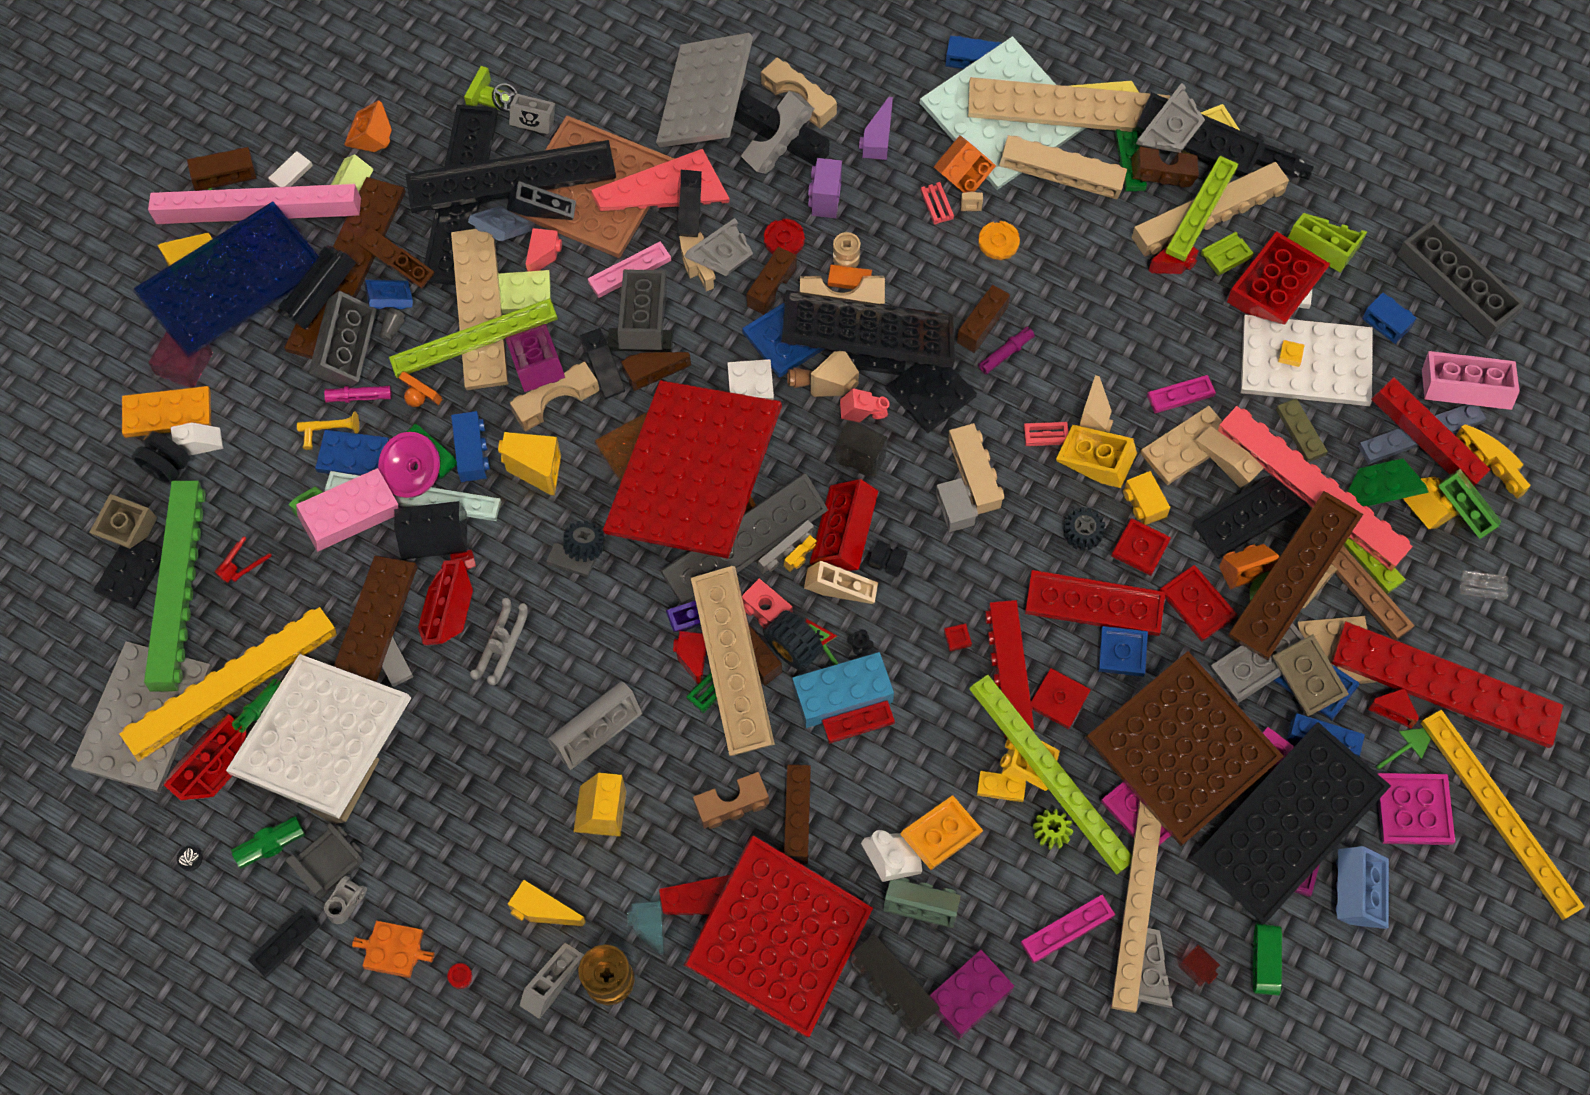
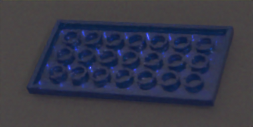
M272 201L136 286L133 292L186 356L190 357L293 290L319 256Z

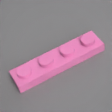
M660 241L588 278V283L597 297L600 298L622 287L624 269L655 270L670 262L671 256Z

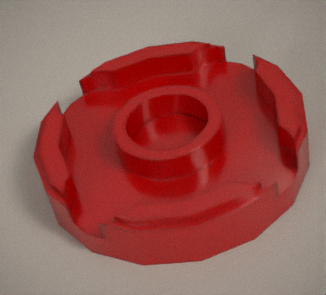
M791 219L775 220L766 227L764 232V245L771 254H774L776 249L780 247L796 255L802 250L805 243V234L802 226Z

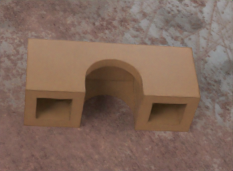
M759 772L737 780L740 794L734 801L725 802L721 800L715 789L693 797L695 808L704 829L707 827L710 829L719 827L725 820H737L743 817L744 813L751 810L753 812L760 811L769 804V796Z

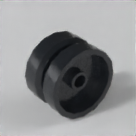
M150 431L143 440L145 447H138L131 458L146 473L163 483L171 485V482L175 481L179 476L177 469H184L190 461V457L183 448L171 439L155 431Z

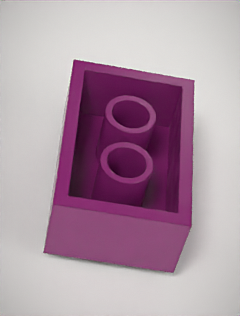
M546 324L505 338L524 392L535 390L543 385L555 383L565 378Z
M980 950L927 997L926 1004L956 1038L960 1040L1013 991L1014 985L990 958Z

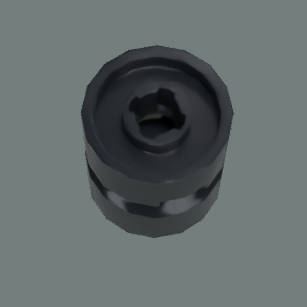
M878 540L872 551L868 567L879 571L885 569L887 574L898 578L905 564L908 551L898 547L891 549L890 544Z

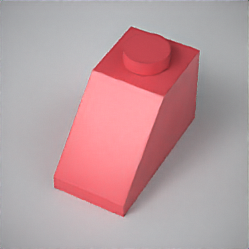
M532 229L526 259L527 272L540 271L556 260L557 253L561 252L562 239H559L558 231Z

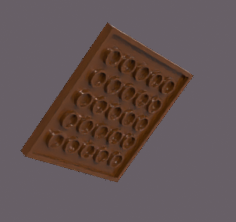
M1189 651L1085 738L1180 846L1187 842L1284 757Z

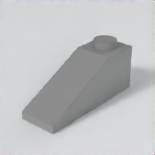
M564 943L524 988L520 1007L540 1019L553 1004L577 969L584 954Z

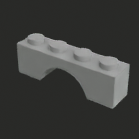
M788 91L777 106L780 114V125L777 133L768 141L759 142L752 140L741 155L755 171L765 174L771 171L779 156L786 152L791 140L798 136L803 124L811 118L815 108L799 93Z

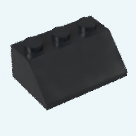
M459 501L394 509V531L402 560L467 552V512Z

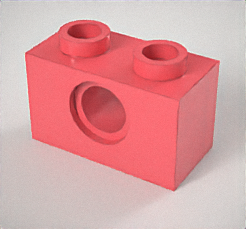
M760 578L742 595L745 613L749 616L754 615L764 629L781 612L787 610L793 613L792 606ZM765 604L771 607L768 610L760 609Z

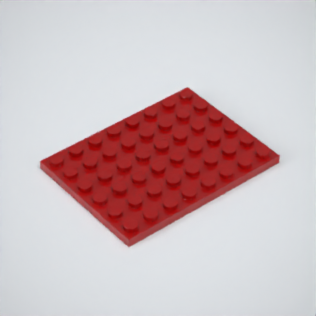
M660 380L607 517L603 532L607 535L728 559L782 408L781 401Z

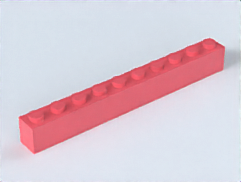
M1236 406L1219 425L1218 431L1248 451L1264 467L1263 469L1299 498L1307 502L1312 508L1323 491L1363 513L1362 518L1349 538L1391 572L1413 547L1404 535L1395 533L1388 522L1380 521L1374 516V512L1369 507L1360 505L1354 495L1349 492L1345 493L1340 489L1334 479L1326 478L1321 474V470L1316 465L1306 462L1300 452L1291 450L1286 446V442L1281 437H1275L1271 434L1265 424L1256 422L1246 409H1240Z

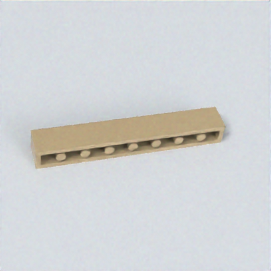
M1274 162L1229 183L1203 229L1208 230L1218 222L1228 221L1233 215L1245 213L1251 207L1257 204L1262 205L1274 196H1281L1286 191L1289 179L1278 164ZM1194 200L1134 227L1132 239L1144 257L1150 254H1157L1170 244Z

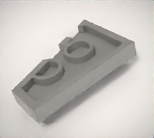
M1148 928L1138 1001L1172 1008L1160 930Z

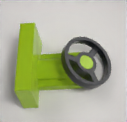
M480 66L464 96L466 105L477 106L482 104L497 108V110L510 112V109H507V104L511 101L512 96L518 94L516 89L507 83H501L495 88L488 86L491 81L489 69ZM504 86L509 88L512 93L509 94L497 88Z

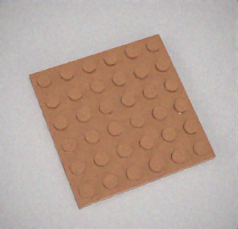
M566 116L546 150L609 140L616 178L546 190L576 201L573 220L517 215L620 259L650 206L642 209L627 207L625 210L600 211L591 195V190L671 161L674 158Z

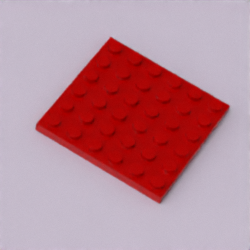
M751 836L683 965L804 1037H810L873 907L757 837Z

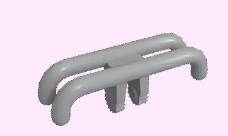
M509 598L502 600V610L476 669L470 672L472 679L478 680L482 677L492 654L496 653L501 655L493 675L488 676L487 682L494 686L500 681L527 618L528 607L525 603L519 605V614L509 636L504 626L511 611V600Z

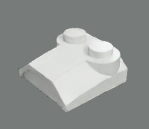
M877 830L871 837L864 838L861 843L882 882L918 875L922 872L921 858L900 835L901 833L889 834L886 831Z

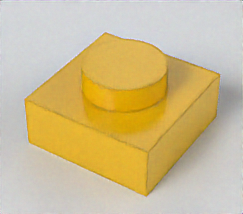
M1283 340L1278 362L1300 367L1305 345Z

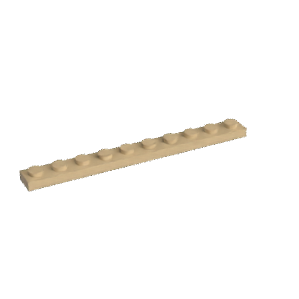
M1139 801L1111 1004L1112 1009L1132 1013L1137 1011L1161 823L1141 801Z

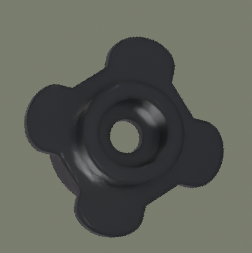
M864 629L847 637V642L852 645L853 653L856 655H860L866 649L873 648L874 643L870 640L868 632Z

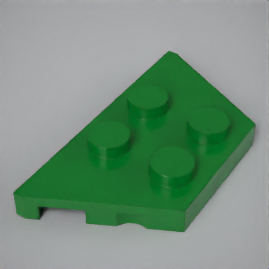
M1402 458L1359 468L1347 492L1354 495L1360 505L1372 506L1429 493V490L1421 478Z

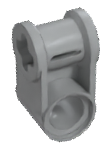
M344 876L324 905V911L329 920L334 924L346 922L355 907L364 898L367 887L359 886L350 881V877ZM335 907H342V911L339 914H332V910Z

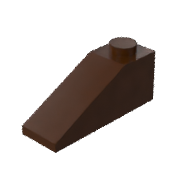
M689 352L639 353L626 357L621 361L623 373L633 391H636L691 366V358Z

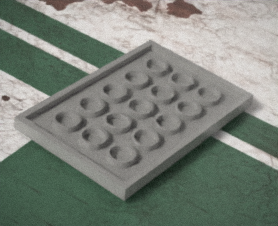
M750 33L680 45L656 141L660 148L730 137L753 40Z
M125 642L71 767L75 770L160 793L185 733L139 762L119 733L128 724L137 723L143 719L147 712L164 706L165 701L169 698L178 697L183 694L188 686L192 684L197 685L202 682L205 676L211 672L212 666L204 662L185 658V661L181 662L183 679L178 684V691L150 692L144 683L149 648Z

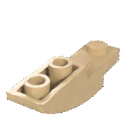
M699 232L698 237L679 236L682 259L689 277L693 278L698 275L706 292L714 289L713 280L716 278L713 270L684 256L687 250L704 239L702 233Z

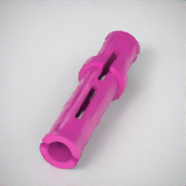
M390 385L361 388L344 386V388L325 389L324 391L326 403L337 401L350 403L356 400L391 399L392 397Z

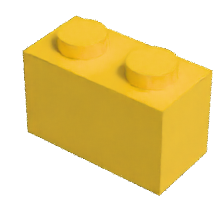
M1151 471L1126 481L1123 494L1125 499L1131 502L1133 513L1137 520L1148 525L1168 516L1170 506Z

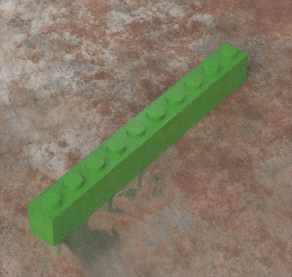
M199 481L171 482L144 683L150 692L178 691V684L183 679L181 662L185 661L183 646L184 641L188 639L186 622L190 620L191 616L189 601L193 599L191 584L196 577L194 561L198 560L196 545L197 541H200L201 538L199 522L203 521L201 506L202 502H205L206 499L205 489H202Z

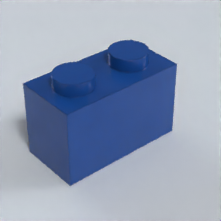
M1382 293L1366 309L1362 319L1394 344H1397L1412 328L1416 317L1409 310L1396 303L1392 297Z

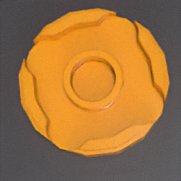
M1005 221L988 223L979 233L978 244L980 250L992 259L1004 260L1010 258L1019 248L1020 238L1018 230Z

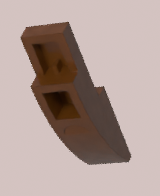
M372 227L368 229L358 242L359 246L376 257L382 264L421 289L435 273Z

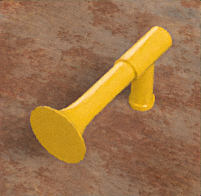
M356 411L353 412L351 417L342 420L297 422V431L304 432L303 449L305 450L313 449V431L349 428L358 434L360 427Z

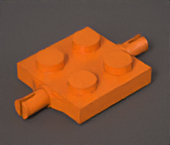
M376 921L373 933L368 940L354 937L352 947L366 949V956L363 962L364 969L411 978L413 968L418 960L432 963L435 954L434 952L421 950V941L424 934L422 929Z

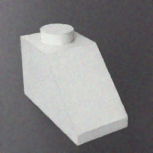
M187 423L171 427L172 441L183 448L189 456L223 449L221 429L218 427L198 423Z

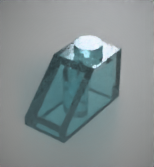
M661 903L631 904L632 911L627 913L628 926H633L634 933L659 955H663L664 939Z

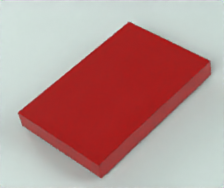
M1195 565L1159 590L1165 592L1167 602L1201 642L1238 616Z

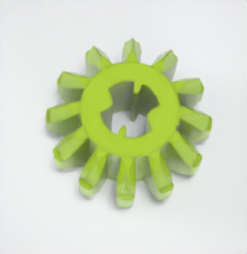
M1054 809L1052 815L1048 810H1045L1044 816H1037L1036 820L1038 823H1034L1033 829L1037 831L1034 833V838H1042L1039 843L1040 846L1047 842L1049 843V850L1053 848L1054 844L1060 849L1063 846L1062 842L1069 843L1070 838L1068 836L1073 834V830L1069 828L1072 825V820L1064 821L1067 816L1066 813L1058 816V810ZM1052 826L1053 829L1057 828V832L1055 833L1053 830H1049V827Z

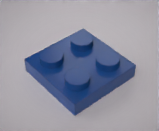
M365 280L369 307L377 309L385 307H395L397 309L412 308L413 299L408 281Z
M1102 626L1098 672L1144 677L1148 631Z

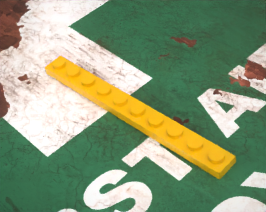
M1440 710L1421 722L1423 728L1560 918L1565 920L1585 907L1444 712Z

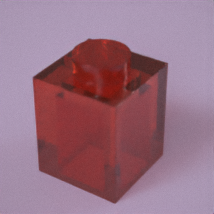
M1197 945L1178 967L1201 987L1205 982L1210 984L1219 975L1216 970L1220 964L1201 946Z

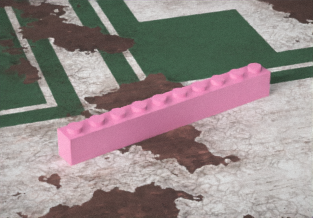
M355 184L159 192L150 194L148 211L156 224L359 216L361 197Z

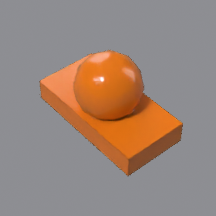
M402 372L399 376V379L409 386L404 394V399L408 406L420 407L426 398L439 406L443 400L436 391L408 373Z

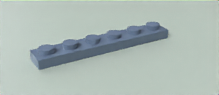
M1468 404L1435 415L1453 434L1457 433L1465 424L1473 427L1484 423L1486 420L1479 406ZM1399 428L1360 442L1358 447L1367 463L1371 464L1419 445L1405 431Z

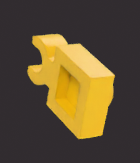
M811 535L808 536L801 545L784 559V567L789 572L794 568L799 569L806 561V554L816 546L815 543L817 541Z

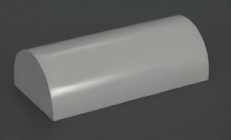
M620 681L547 739L558 757L569 770H572L642 715V712L632 690L624 682Z

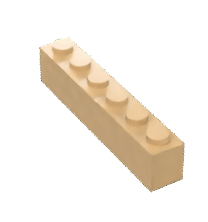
M1010 135L1006 139L999 166L1114 199H1118L1122 191L1127 171L1126 168H1122L1118 164H1108L1096 158H1087L1079 153L1066 152L1058 147H1048L1040 142H1031L1019 136Z

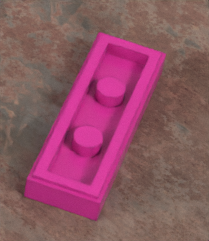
M1205 375L1147 393V397L1156 414L1214 397L1216 392L1209 376Z

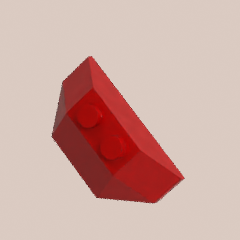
M461 559L444 561L441 565L442 569L435 575L428 587L418 625L424 645L443 644L463 632L473 589L464 561Z
M227 714L207 730L174 766L163 786L180 800L214 797L233 776L226 770L244 743L246 730L241 733L239 732L240 727L236 731L232 726V722L235 719Z

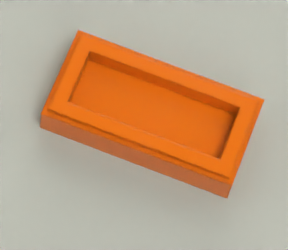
M831 265L828 286L854 289L858 286L863 276H872V270Z

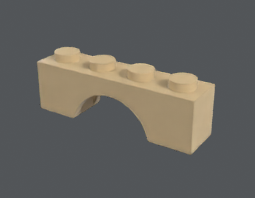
M777 57L761 71V84L775 95L788 91L799 93L815 109L809 121L821 129L837 114L836 100L831 95L821 91L819 86L809 82L802 73L792 69L787 62H783Z
M800 276V292L885 304V277L863 276L856 288L849 292L839 293L829 289L821 276Z
M585 362L572 366L564 373L565 378L558 382L543 385L524 395L515 397L510 402L512 413L525 432L544 422V409L552 399L567 395L582 401L599 391L598 381Z

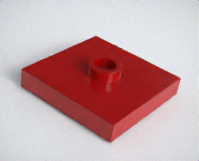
M1131 518L1111 557L1152 576L1171 537Z
M1050 668L1031 701V708L1061 726L1070 729L1091 689Z

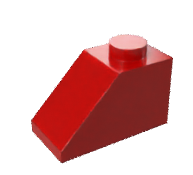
M1193 246L1184 262L1166 254V247L1151 260L1149 272L1182 274L1186 269L1190 270L1195 266L1199 251Z
M680 631L679 639H674L673 652H677V659L693 680L700 684L702 682L706 656L704 636L702 633Z

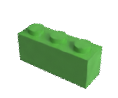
M1461 469L1451 474L1439 484L1438 487L1479 539L1499 527L1501 520Z

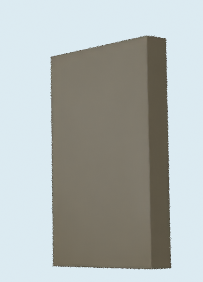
M1314 634L1272 656L1307 717L1349 695Z

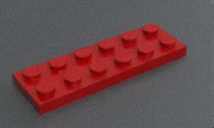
M1032 570L1025 614L1100 627L1148 631V635L1160 636L1165 592Z

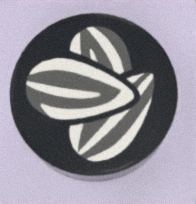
M193 846L184 847L177 855V863L185 871L196 870L203 860L201 852Z

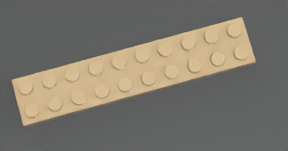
M970 77L968 117L1105 130L1120 129L1121 131L1132 132L1136 128L1150 94ZM1157 94V95L1162 96V97H1164V98H1166V99H1170V97H1171L1170 95H1160V94Z

